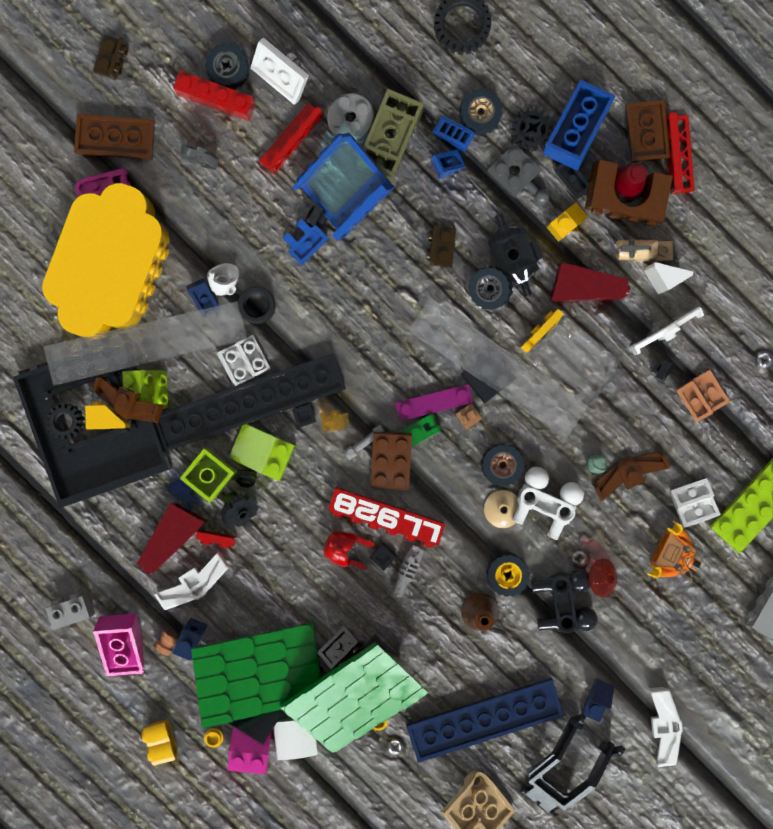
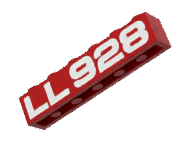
M339 487L335 488L328 508L329 511H332L331 515L342 518V515L350 517L349 520L354 523L360 524L362 521L368 523L367 526L372 529L378 530L380 527L386 529V533L394 536L397 533L402 534L404 539L415 542V539L423 541L422 545L433 548V545H439L445 527L444 522Z

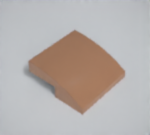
M710 369L676 390L696 423L730 403Z

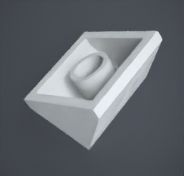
M656 262L647 266L644 270L658 294L670 290L693 276V271Z

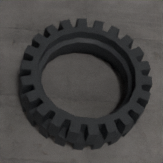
M444 0V2H441L434 19V31L440 45L443 44L446 50L450 49L451 53L458 52L459 55H462L463 52L470 54L471 51L475 52L479 47L481 48L489 36L492 22L491 12H489V7L484 5L485 2L483 0ZM465 6L477 12L481 20V30L476 37L469 41H457L448 35L444 27V18L451 9Z

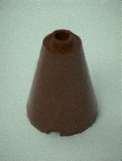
M482 592L474 593L465 599L462 604V619L473 630H489L498 620V604L489 594Z

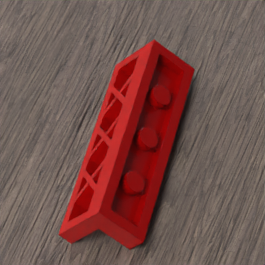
M307 103L259 160L260 164L275 175L323 118L322 110L319 107L315 109L311 104Z
M677 112L669 113L667 115L671 157L667 160L668 172L672 176L670 194L691 193L695 191L689 117L688 115L677 116ZM678 121H683L684 129L681 133H679ZM679 138L685 142V149L682 152L680 151ZM681 158L687 162V167L684 171H682ZM683 177L688 180L689 188H683Z

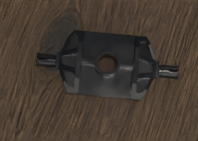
M500 214L499 217L497 215L495 219L499 230L488 240L489 247L497 268H502L512 279V284H519L524 297L532 294L528 280L539 270L537 261L524 227L508 226L504 221L503 214ZM514 249L519 252V257L516 260L508 258L510 250Z

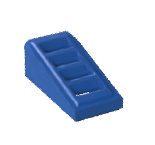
M444 116L441 117L432 132L464 153L476 134L472 130ZM446 123L447 127L444 132H441L440 129ZM451 127L454 128L450 136L446 135ZM457 131H459V136L457 137V139H454V135ZM463 135L467 136L463 143L460 142Z

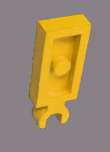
M559 309L554 312L551 310L544 317L546 321L541 326L537 324L530 333L533 335L521 346V349L525 353L528 352L564 314Z

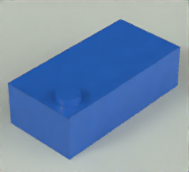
M580 79L546 143L543 155L578 171L613 104L615 95Z

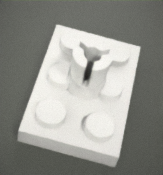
M262 38L258 42L250 69L295 105L300 100L309 75L298 67L299 60L292 62L297 58L294 54L289 53L285 56L265 38Z

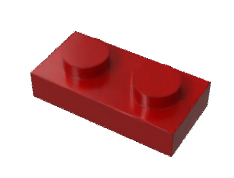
M201 529L197 531L195 538L200 540L201 544L211 545L213 542L218 543L219 547L230 548L237 542V536Z

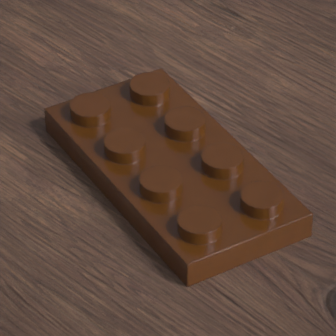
M77 114L74 153L153 160L156 122L150 119Z

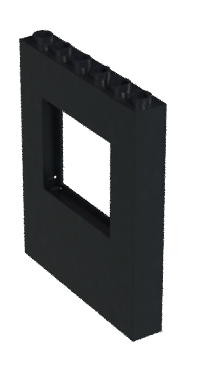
M115 337L110 339V343L102 345V343L92 345L88 351H84V349L75 351L71 357H58L54 359V363L48 364V362L38 364L36 365L37 369L31 371L30 369H24L18 372L19 375L13 377L59 508L173 469L168 453L164 452L154 422L128 419L130 428H117L70 445L68 439L55 438V435H51V431L46 428L48 426V423H45V420H48L46 415L51 412L49 411L51 408L56 406L53 395L95 381L98 376H108L110 383L118 390L119 387H123L122 372L138 370L127 339ZM59 418V425L64 429L61 418Z

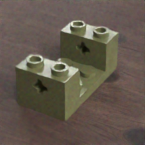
M387 89L363 149L389 181L394 183L401 166V159L413 130H416L422 116L424 104ZM386 130H395L396 136L394 138H387L385 135ZM359 156L357 161L358 169L373 175V171Z

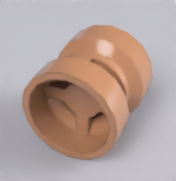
M163 629L160 634L161 638L156 640L153 647L159 653L169 656L173 651V645L177 644L179 636L169 629Z

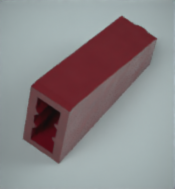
M562 262L558 265L549 302L622 300L629 294V279Z
M176 502L170 503L136 564L141 566L140 569L146 573L156 572L206 524L207 520Z

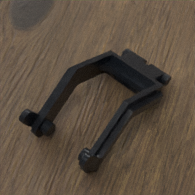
M583 714L570 718L553 751L529 770L528 782L531 786L529 788L523 786L520 790L533 803L538 801L537 806L549 816L553 815L555 807L559 806L566 810L597 787L610 759L621 756L625 752V747L622 745L615 746L612 742L605 743L603 741L598 747L601 753L588 778L570 793L562 792L547 780L543 774L561 761L575 732L579 733L583 729L584 725L582 723L586 719V716Z

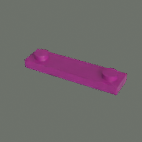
M469 384L397 402L395 406L400 422L473 403Z

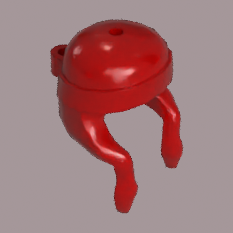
M335 531L327 537L323 553L330 562L339 566L348 567L353 565L361 570H366L367 567L361 562L348 560L347 551L352 548L355 542L366 547L375 545L369 540H363L355 533Z

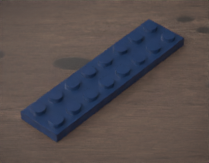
M549 678L408 723L406 727L419 763L551 721L564 715L553 680Z

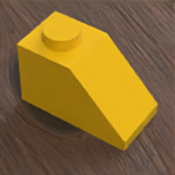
M574 203L546 228L559 242L588 216L577 203Z
M104 401L92 402V406H85L86 429L130 428V423L126 419L119 417L110 405H104Z

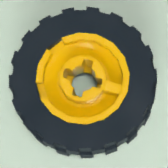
M513 553L498 554L495 558L491 559L492 561L487 565L486 578L494 592L504 595V597H513L516 594L522 593L521 591L525 590L527 583H529L530 576L525 562ZM510 571L511 576L509 578H506L504 572L507 573Z

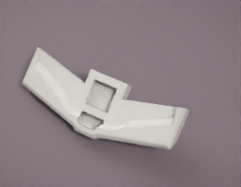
M702 308L692 309L670 325L630 346L631 351L634 355H638L641 353L640 348L657 339L659 341L665 339L666 342L677 336L675 333L681 330L679 326L694 316L697 318L704 316Z
M219 551L200 572L194 567L179 577L181 585L157 592L154 595L164 610L198 600L205 596L207 591L229 568L228 563Z
M665 687L649 688L658 716L651 717L652 736L660 738L656 766L677 765L681 733L683 732L682 721L678 715L670 689Z

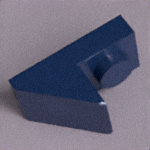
M204 278L186 286L188 293L203 318L221 310L213 291Z
M596 678L581 714L600 722L606 708L611 709L614 686Z

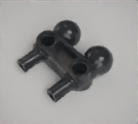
M577 569L570 574L556 573L551 575L548 580L531 582L533 593L550 591L554 603L555 615L553 618L537 619L539 631L556 629L558 632L571 633L578 629L590 631L596 627L598 623L597 613L589 607L579 608L575 612L572 591L584 593L592 585L591 575L587 571ZM560 579L566 581L565 586L562 588L556 587V582ZM564 618L571 619L569 625H563L561 622Z

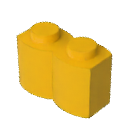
M169 719L147 724L143 728L141 733L142 740L148 746L147 758L152 762L153 766L176 760L179 754Z

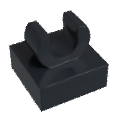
M312 205L304 222L310 226H314L315 223L324 226L328 219L321 215L322 207Z
M666 360L662 366L656 362L652 363L650 371L657 374L655 376L656 381L662 384L665 382L673 368L672 363Z

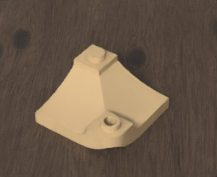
M477 770L471 771L463 780V787L441 810V813L453 829H500L515 810L485 774Z

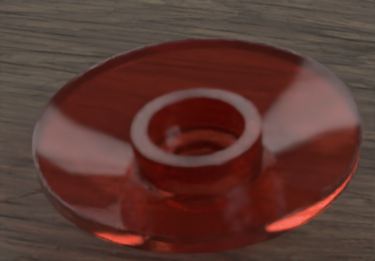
M608 559L596 560L589 572L591 590L598 597H608L616 588L617 572L613 563Z

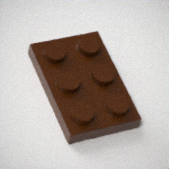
M665 100L627 103L625 105L630 163L669 159L671 156Z
M373 431L371 488L409 490L412 433Z

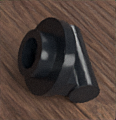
M238 469L236 482L243 488L254 486L257 471Z

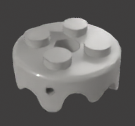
M347 93L336 98L327 113L328 127L334 136L339 133L345 134L349 132L359 144L366 141V137L376 118V113L370 101L364 96L355 93ZM350 113L356 114V118L352 122L346 121V117Z

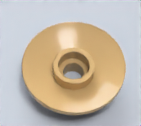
M498 490L486 499L484 514L493 526L508 528L516 523L512 519L519 504H517L518 497L514 493L507 490ZM501 507H507V512L501 513Z

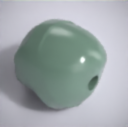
M602 454L590 455L587 459L588 470L591 473L597 474L605 472L607 469V457Z

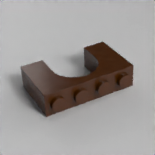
M598 160L593 163L585 209L591 210L592 214L602 215V213H605L614 219L624 217L627 218L628 222L638 223V221L645 222V225L653 227L664 222L672 176L657 172L647 175L640 203L636 207H630L621 203L615 194L614 185L618 164L604 160Z

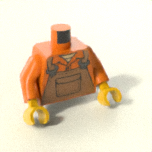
M672 521L674 523L672 529L667 528L650 561L652 563L650 567L653 570L651 573H647L649 576L654 578L673 577L679 573L685 574L688 568L697 571L701 565V561L694 558L696 549L692 547V540L683 529V526L675 521Z

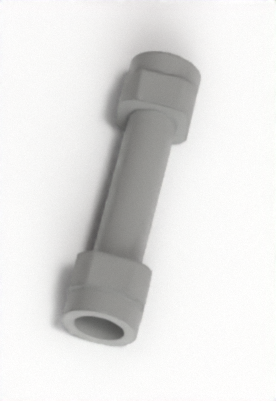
M380 424L372 430L375 432H385ZM373 432L353 447L349 446L343 451L349 461L357 456V452L373 441Z

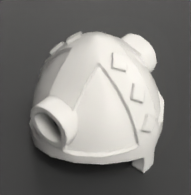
M224 263L209 270L207 280L211 290L216 295H232L235 293V285L239 277L237 266Z

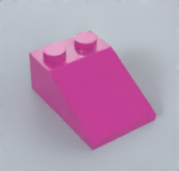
M137 613L99 616L93 633L106 676L144 673L141 627Z
M233 727L227 771L266 774L269 765L272 731L264 744L260 745Z

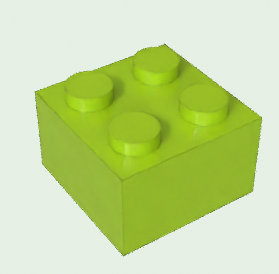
M207 447L201 451L180 479L211 503L234 477L237 470Z

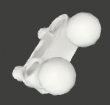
M532 467L525 474V484L520 489L517 498L519 506L512 520L523 525L529 509H534L553 518L554 521L547 536L558 540L564 525L569 524L575 517L576 505L580 504L583 500L584 490L578 483L569 482L561 488L560 498L541 491L549 482L547 471L542 467ZM527 492H533L534 494L533 499L530 501L524 499ZM568 507V514L560 516L561 508Z

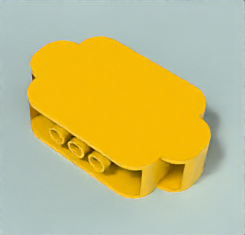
M122 183L112 184L102 192L101 196L92 193L79 196L70 208L42 284L45 298L51 304L59 307V323L70 333L90 339H101L110 334L113 327L125 330L136 326L141 320L142 315L146 314L148 310V299L154 294L156 288L154 283L156 278L160 277L162 262L167 259L169 254L170 237L166 227L155 219V209L151 201L136 188Z

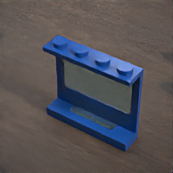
M349 132L337 134L332 139L333 143L330 147H326L320 152V158L308 165L307 168L309 170L299 175L296 179L297 183L292 187L294 190L303 188L313 202L323 208V214L337 229L332 234L336 241L346 237L395 188Z

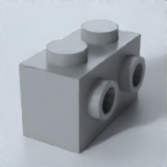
M81 592L69 595L70 599L63 601L62 598L51 601L52 605L45 609L53 630L88 619L95 614L88 593L81 595Z

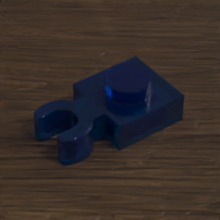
M180 477L167 486L178 502L184 500V506L188 511L192 509L189 505L191 500L196 505L200 503L197 497L191 495L194 490L184 483Z

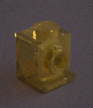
M340 410L330 411L329 416H326L325 412L320 413L323 432L346 429V425H349L348 413L340 414Z

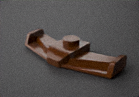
M103 376L96 378L93 391L108 403L119 417L126 420L136 419L159 423L164 404L138 401L139 393L126 387H119L118 390Z
M661 451L630 458L626 457L619 460L616 465L592 485L599 500L602 502L622 484H624L626 489H630L645 482L642 474L670 469V466Z

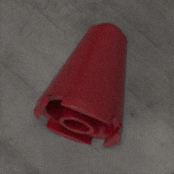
M623 164L618 166L614 189L621 203L633 202L642 195L647 171L643 165Z

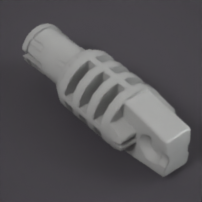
M413 545L405 556L398 571L399 578L392 590L394 595L397 593V596L403 597L408 583L413 581L423 557L424 549L422 547Z

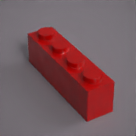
M181 70L173 87L176 94L180 97L246 121H250L256 105L252 96Z

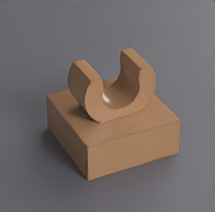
M471 403L455 414L466 430L482 419Z

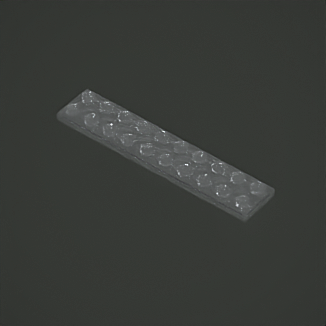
M431 298L408 330L564 438L569 436L587 408V405Z
M237 301L89 337L52 344L43 348L51 379L55 386L247 339Z

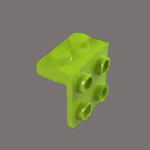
M136 370L122 372L123 387L139 393L138 401L164 404L163 409L168 407L167 374L165 371Z

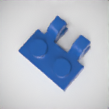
M301 219L296 226L305 235L298 242L288 232L282 238L291 247L288 253L302 266L329 238L316 225L310 228Z

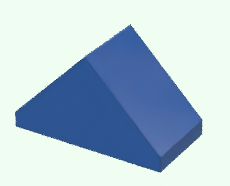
M458 150L436 154L431 159V165L439 180L466 167Z

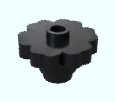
M235 492L229 493L224 498V506L220 512L222 515L221 520L229 528L235 525L241 527L256 515L259 508L256 505L258 501L250 493L244 496Z

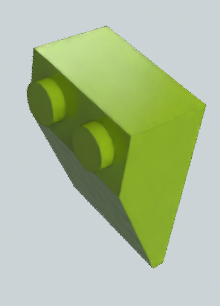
M245 424L240 429L229 458L263 475L280 481L283 478L296 444Z

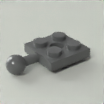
M515 143L487 170V173L513 198L526 187L534 195V200L537 204L544 205L549 201V193L543 189L539 190L531 182L542 169ZM516 166L519 168L520 173L518 175H511L509 169Z

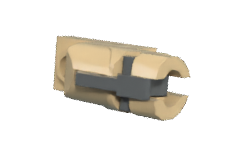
M618 240L616 243V249H621V252L616 254L617 260H633V262L673 260V241Z

